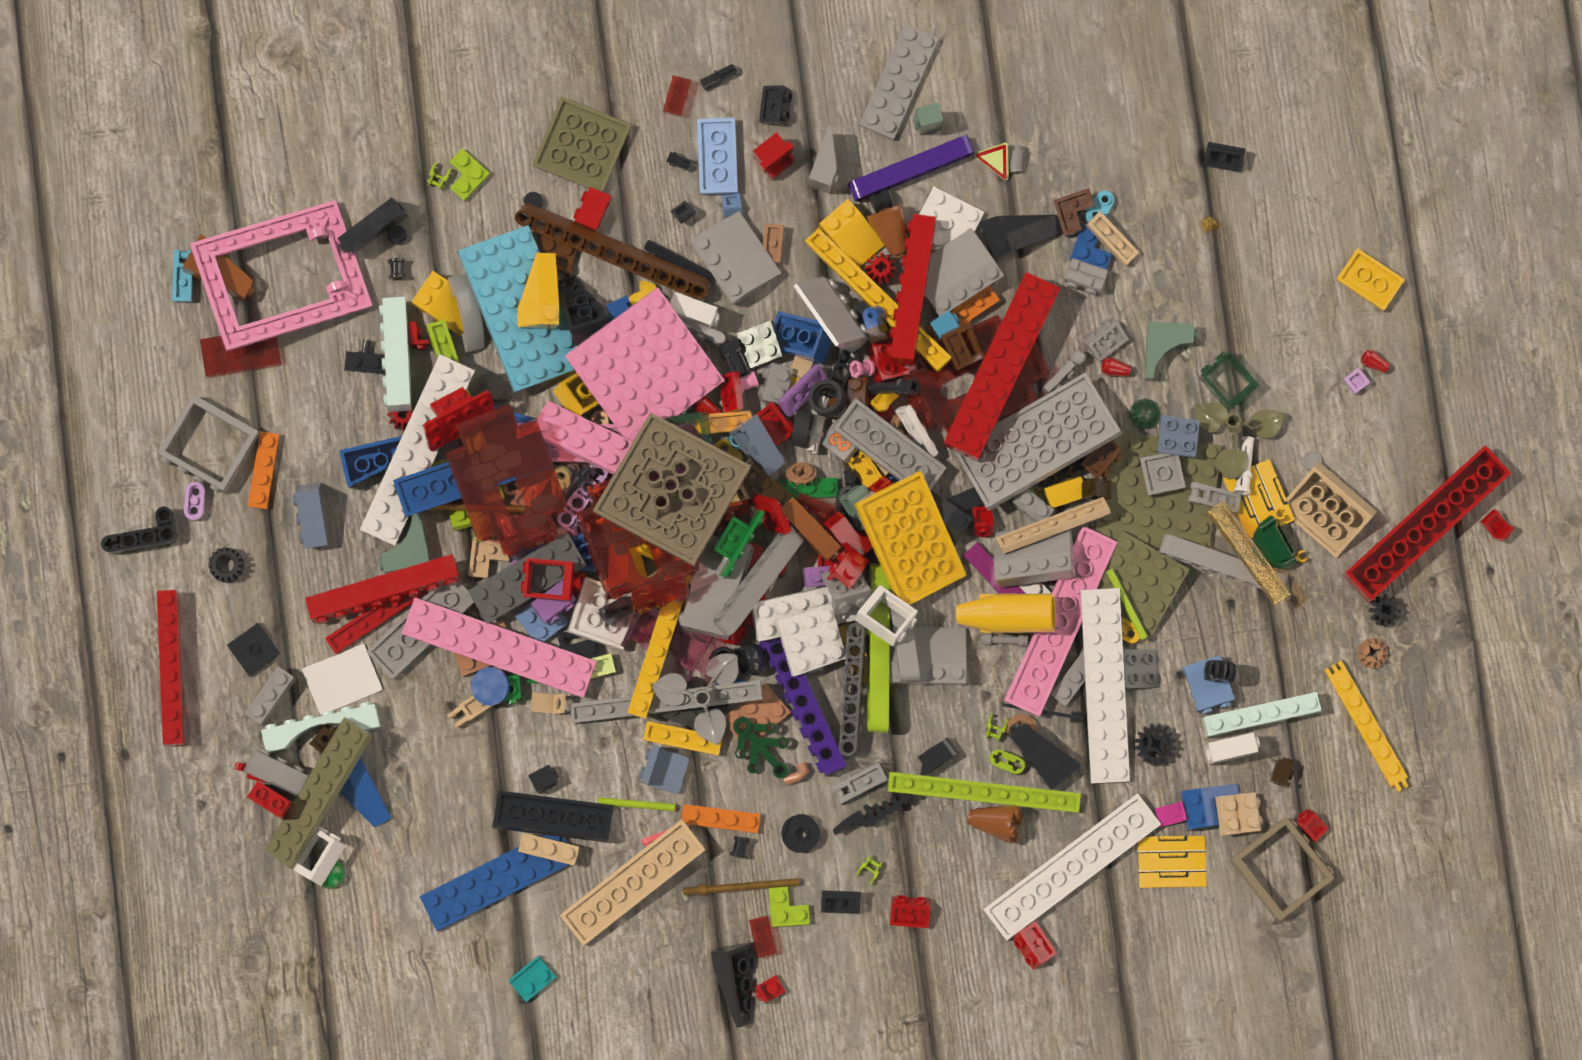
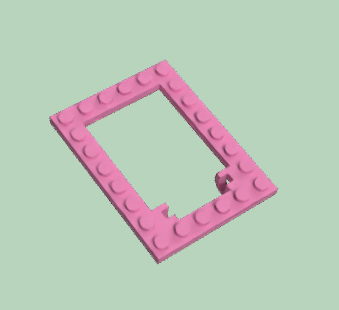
M336 200L190 243L226 352L372 308L373 305L355 254L350 255L348 252L344 254L338 246L340 242L337 238L346 232V228ZM305 230L310 242L315 241L319 236L322 239L328 237L342 280L332 282L326 286L330 299L246 325H238L215 257Z

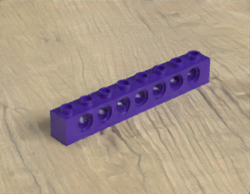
M777 637L759 641L763 652L767 650L770 656L767 658L771 669H776L778 675L775 678L778 685H783L786 691L783 695L787 704L791 703L794 708L791 713L795 721L799 720L802 727L799 730L803 738H807L810 743L807 746L811 756L815 755L818 763L815 764L819 773H824L826 777L845 768L847 765L804 673L791 676L790 670L783 672L780 669V665L783 662H787L781 638ZM780 645L783 648V652L778 655L774 654L772 647ZM793 679L797 680L799 687L797 689H790L788 682ZM799 697H804L807 700V704L804 707H799L796 704V700ZM806 715H813L815 722L813 724L805 723L804 718ZM815 732H821L824 738L822 741L816 742L813 740L812 735ZM824 749L829 750L832 754L827 760L820 756L821 751Z

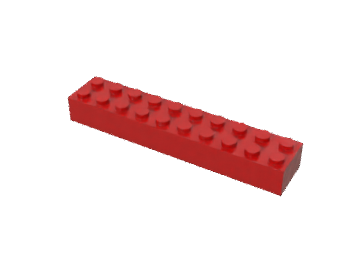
M1025 272L944 440L943 446L978 462L1059 294L1060 287Z
M1486 445L1483 446L1342 576L1367 603H1370L1504 481L1511 472Z

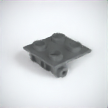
M1156 649L1123 650L1125 689L1158 688Z

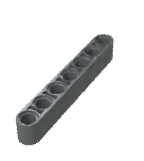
M860 623L851 624L847 630L839 750L845 756H852L859 749L867 630ZM855 626H859L862 630L859 637H855L852 633ZM855 645L860 648L858 656H853L851 653V648ZM852 665H857L859 668V673L855 676L850 673ZM851 684H855L858 688L855 695H851L848 691ZM850 703L856 706L854 714H850L847 711V706ZM849 722L855 726V731L851 734L846 731V725ZM847 742H851L854 746L851 753L846 752L844 749Z

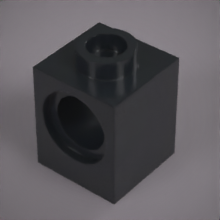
M547 765L529 774L528 777L538 794L558 784L557 778H559L555 767L550 768Z

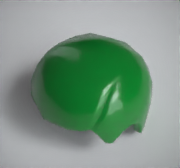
M338 860L321 886L322 888L334 889L344 880L345 870L343 864Z

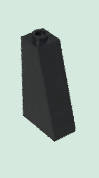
M391 197L337 239L340 242L338 246L344 254L348 252V254L353 255L391 227L406 219L409 215L401 204Z
M1016 722L1009 727V732L1006 735L1048 789H1054L1081 767L1079 762L1025 723L1021 722L1018 724Z

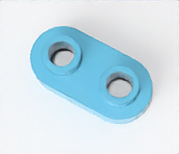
M1101 191L1096 195L1094 199L1096 207L1089 209L1086 213L1087 223L1093 218L1092 214L1099 211L1107 217L1114 204L1112 193ZM1101 198H1108V202H1102Z

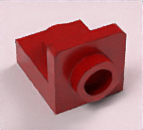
M409 322L411 348H415L417 351L426 350V347H430V341L418 340V338H422L421 327H417L416 322Z
M986 506L972 507L975 537L993 536L992 509L988 511Z
M1309 809L1302 811L1294 821L1314 842L1329 829L1316 813Z
M776 975L755 986L757 990L754 991L759 1002L763 1000L764 1003L785 993Z

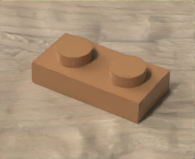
M765 223L763 247L774 263H781L784 225Z

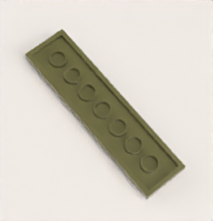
M343 718L265 851L288 868H295L373 735L350 719Z

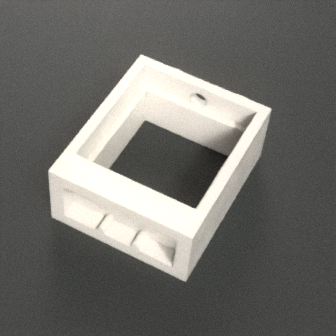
M676 292L673 293L670 305L677 315L712 329L713 327L717 328L720 320L717 307Z
M879 585L860 608L855 621L891 646H894L897 641L901 642L906 636L905 631L908 628L912 629L916 624L918 611ZM880 602L906 619L895 634L869 616Z
M1254 733L1211 742L1204 747L1208 763L1212 765L1254 755L1258 752V748H1260L1258 736L1255 737Z
M319 826L293 870L322 886L346 846L339 843L341 840L339 837L332 833L329 836L326 835L328 831ZM320 836L329 843L313 870L310 871L302 865Z

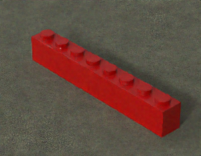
M913 214L912 220L908 221L907 231H910V236L905 240L907 255H903L902 267H904V273H900L899 284L902 286L901 291H897L896 302L899 303L898 309H894L893 320H896L895 327H891L890 338H893L892 345H888L887 356H890L891 363L914 366L936 229L935 216Z
M451 554L306 597L305 600L311 621L314 624H324L328 622V619H341L346 617L348 613H361L365 611V608H378L383 606V603L389 601L392 603L402 600V597H415L420 595V592L426 590L431 592L443 585H455L457 581L461 580L456 558Z
M177 590L157 591L163 745L166 747L184 746L185 723L180 599Z

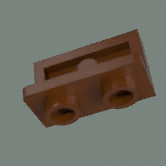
M1111 440L1090 452L1081 465L1092 473L1095 478H1105L1111 470L1108 468L1111 463H1117L1123 456L1120 453L1123 448Z

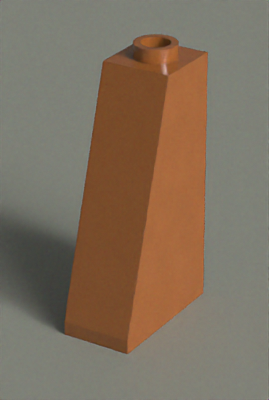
M200 234L196 241L206 239V237ZM191 250L182 271L202 281ZM225 254L215 257L227 293L243 302L247 297L250 298L255 289L252 287L253 280Z
M794 497L781 508L783 514L789 519L790 524L804 537V541L825 561L829 558L833 561L840 554L838 549L841 546Z

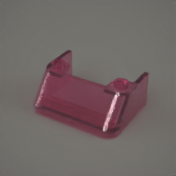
M651 598L645 602V606L640 609L631 622L620 646L624 647L630 638L636 643H645L648 639H651L662 601ZM680 612L668 649L682 656L680 663L684 669L689 670L685 679L689 682L698 669L714 637L684 630L679 623Z

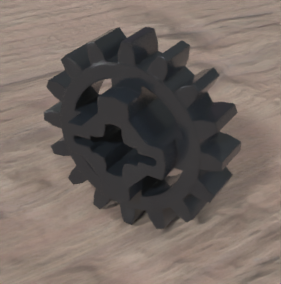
M1150 724V729L1144 726L1142 728L1144 733L1138 732L1137 735L1140 738L1134 739V742L1138 743L1134 750L1140 751L1137 757L1143 756L1142 762L1150 760V765L1154 761H1156L1157 765H1160L1161 760L1166 763L1168 761L1166 756L1172 758L1173 754L1170 751L1176 750V747L1172 746L1176 739L1170 738L1173 732L1167 733L1168 727L1166 726L1164 729H1161V724H1158L1156 728H1154L1153 724ZM1152 732H1159L1163 735L1161 737L1155 736ZM1144 737H1146L1147 744L1143 748L1142 742ZM1152 740L1160 743L1158 745L1159 749L1151 747ZM1167 741L1168 748L1167 751L1164 752L1163 746L1164 743ZM1148 753H1156L1158 757H1151Z

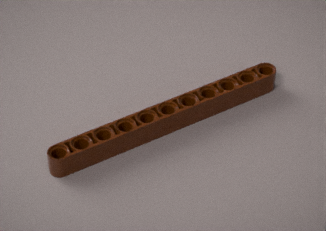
M526 203L522 205L515 215V220L520 226L529 225L532 231L691 298L702 300L711 288V283L706 277L532 204ZM662 271L668 273L669 276L664 275ZM697 286L702 287L704 290L702 291L698 289Z

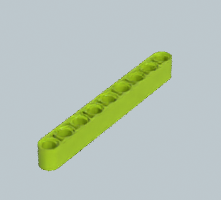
M870 564L868 586L871 589V595L879 585L890 591V585L881 564ZM880 602L869 616L890 630V608ZM868 630L867 730L868 732L888 733L889 644Z

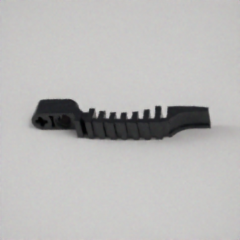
M948 737L918 756L922 764L920 775L927 776V774L959 754ZM898 793L897 795L900 800L897 801L895 796L891 797V806H889L886 800L881 803L885 809L884 811H881L879 805L875 803L873 808L877 814L876 816H873L868 804L863 806V809L869 820L865 821L860 810H858L833 829V833L836 835L852 825L874 826L878 820L882 821L886 815L890 816L894 810L898 811L901 809L900 806L902 804H908L910 798L911 800L916 798V794H907L905 796L904 793Z

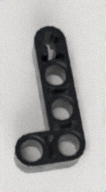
M162 506L155 512L157 527L107 535L102 539L101 547L108 554L114 555L174 544L178 539L175 515L168 507ZM163 512H169V518L165 521H162L161 514ZM171 530L173 533L172 537L168 540L164 539V533ZM147 534H153L154 536L153 541L150 543L145 542ZM134 537V544L126 546V539ZM110 541L115 543V545H112V549L107 546L110 544Z

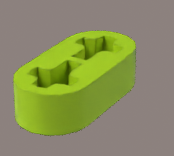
M999 749L994 750L990 754V763L996 768L1014 775L1022 773L1025 768L1023 759ZM1002 754L1001 758L1007 760L1006 763L999 761L998 764L995 763L993 755ZM1017 760L1022 767L1014 771L1013 766L1009 765L1008 762L1015 763Z

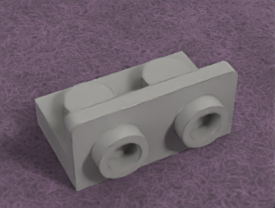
M1110 318L1102 321L1100 327L1096 330L1088 332L1082 343L1088 347L1095 359L1100 362L1129 340L1119 323Z

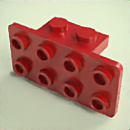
M461 387L432 402L430 408L437 417L423 424L427 446L430 451H434L494 419L496 413L491 392L486 390L472 398L464 387Z

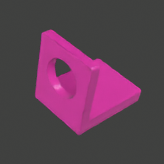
M1182 801L1155 808L1157 819L1161 823L1159 827L1187 820Z

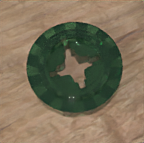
M1140 399L1131 406L1130 419L1136 427L1149 429L1159 421V406L1153 400ZM1142 408L1145 411L1152 410L1148 414V419L1145 416L1138 418L1142 413Z

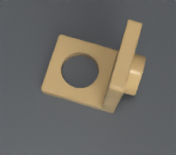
M533 692L531 712L547 714L564 713L566 694L553 695ZM559 700H561L560 708H558Z

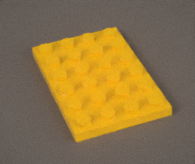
M917 471L854 503L893 594L908 605L966 576V572L922 471Z

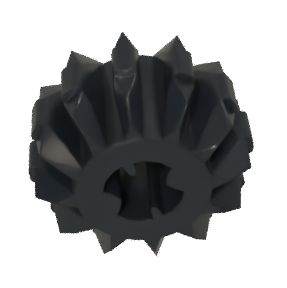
M1384 594L1382 599L1380 596L1375 597L1376 602H1370V605L1374 608L1368 609V612L1374 613L1370 619L1377 618L1376 625H1379L1382 621L1383 627L1387 626V621L1391 626L1394 625V620L1398 621L1400 619L1395 613L1402 612L1401 609H1396L1400 603H1393L1394 596L1388 600L1387 594ZM1383 608H1384V609H1385V608H1388V609H1389V611L1387 612V614H1386V613H1383V614H1382V613H1381V610H1382Z
M1209 660L1205 663L1204 679L1221 684L1232 683L1236 677V665L1225 660Z

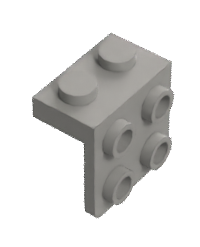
M829 571L822 573V580L832 596L834 615L860 609L871 596V589L862 573L850 589L835 577L828 581L826 578L830 574Z

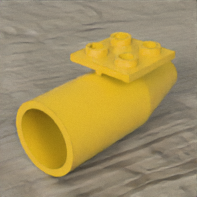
M1053 593L979 594V599L957 605V624L980 629V633L1054 632L1056 626L1055 596Z

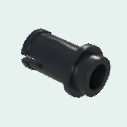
M674 151V153H669L666 162L669 163V166L672 164L687 171L691 159L682 157Z

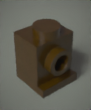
M1091 478L1089 481L1086 480L1082 483V498L1090 501L1104 497L1105 500L1111 499V480L1101 481L1100 478Z
M323 726L309 744L322 754L336 730L331 726L328 729ZM324 736L329 737V741L327 743L322 742V738Z
M1285 757L1278 759L1269 782L1289 788L1291 783L1287 781H1291L1295 770L1292 769L1294 761Z

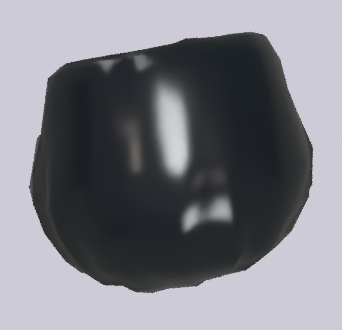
M748 642L735 649L734 652L739 659L741 673L757 675L763 670L765 658L759 645Z

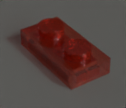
M672 76L663 113L682 117L691 84L690 79Z
M800 493L797 498L798 503L808 513L811 512L822 520H828L836 514L833 506L808 495Z
M768 915L749 920L758 958L777 954Z

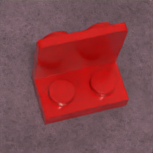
M893 339L873 343L866 349L869 360H872L875 365V372L873 374L875 382H886L888 379L917 372L915 360L914 366L891 363L890 356H887L888 345H892Z

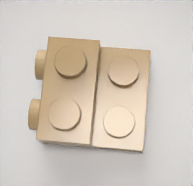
M1256 792L1215 797L1221 836L1261 831L1263 819L1259 816L1260 799L1256 796Z

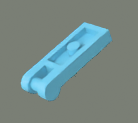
M174 250L173 302H192L193 276L183 272L184 263H180L181 259L188 258L191 250H187V252Z

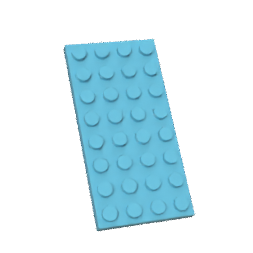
M529 225L458 250V255L513 392L524 390L575 371L564 356L577 346L574 345L560 302L559 325L555 329L517 328V308L535 255L539 253Z

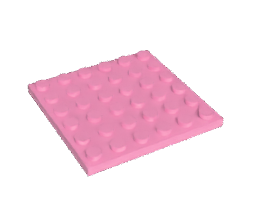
M659 288L654 289L564 355L621 435L631 441H634L650 412L669 422L725 381Z

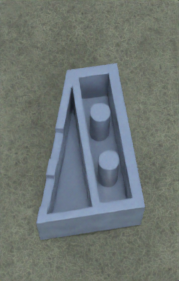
M757 414L747 418L729 432L747 458H750L766 474L771 475L785 464L784 456L775 446Z
M321 482L297 486L295 495H293L294 506H298L299 512L296 514L297 525H301L302 532H299V539L301 544L304 543V548L325 546L329 542L323 511L324 504L320 493Z

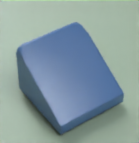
M741 193L722 195L724 217L728 218L738 211L743 216Z

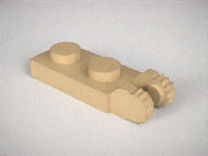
M471 696L459 704V707L451 711L447 716L449 719L453 718L463 710L466 716L454 724L455 728H459L492 706L484 705L478 702L474 696Z

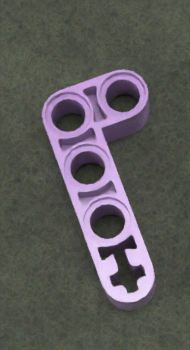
M596 466L592 467V471L587 476L588 478L584 482L582 481L558 515L560 526L573 536L580 535L577 533V530L581 526L587 527V532H591L590 525L580 517L609 477V473L603 470L604 475H599L596 479L598 484L590 479L591 477L593 479L596 478V470L601 471ZM585 485H593L594 490L591 493H586L584 491ZM581 500L583 506L576 509L573 507V502ZM569 515L572 517V521L569 524H563L562 517Z

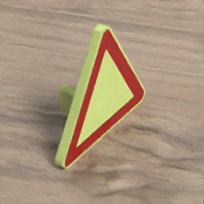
M1002 143L974 154L978 160L1002 179L1007 180L1009 178L1007 143Z

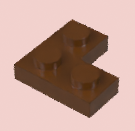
M1089 188L1053 200L1065 237L1082 232L1083 229L1078 213L1096 207Z
M867 377L848 379L846 405L838 415L831 417V419L840 418L855 398L868 407L869 380ZM837 398L830 399L829 407L836 402Z

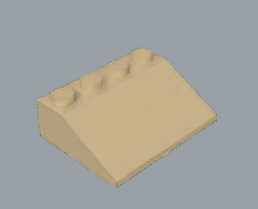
M1320 462L1311 469L1286 498L1294 516V522L1335 558L1339 556L1377 512Z

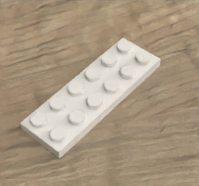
M827 587L758 601L751 610L757 641L780 637L776 620L826 603H831L832 605V596ZM860 609L835 615L837 624L856 620Z

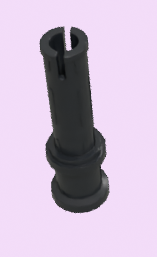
M901 378L895 382H871L868 384V390H874L869 391L871 395L896 393L899 396L905 394L917 395L920 390V383L916 378H910L909 380Z

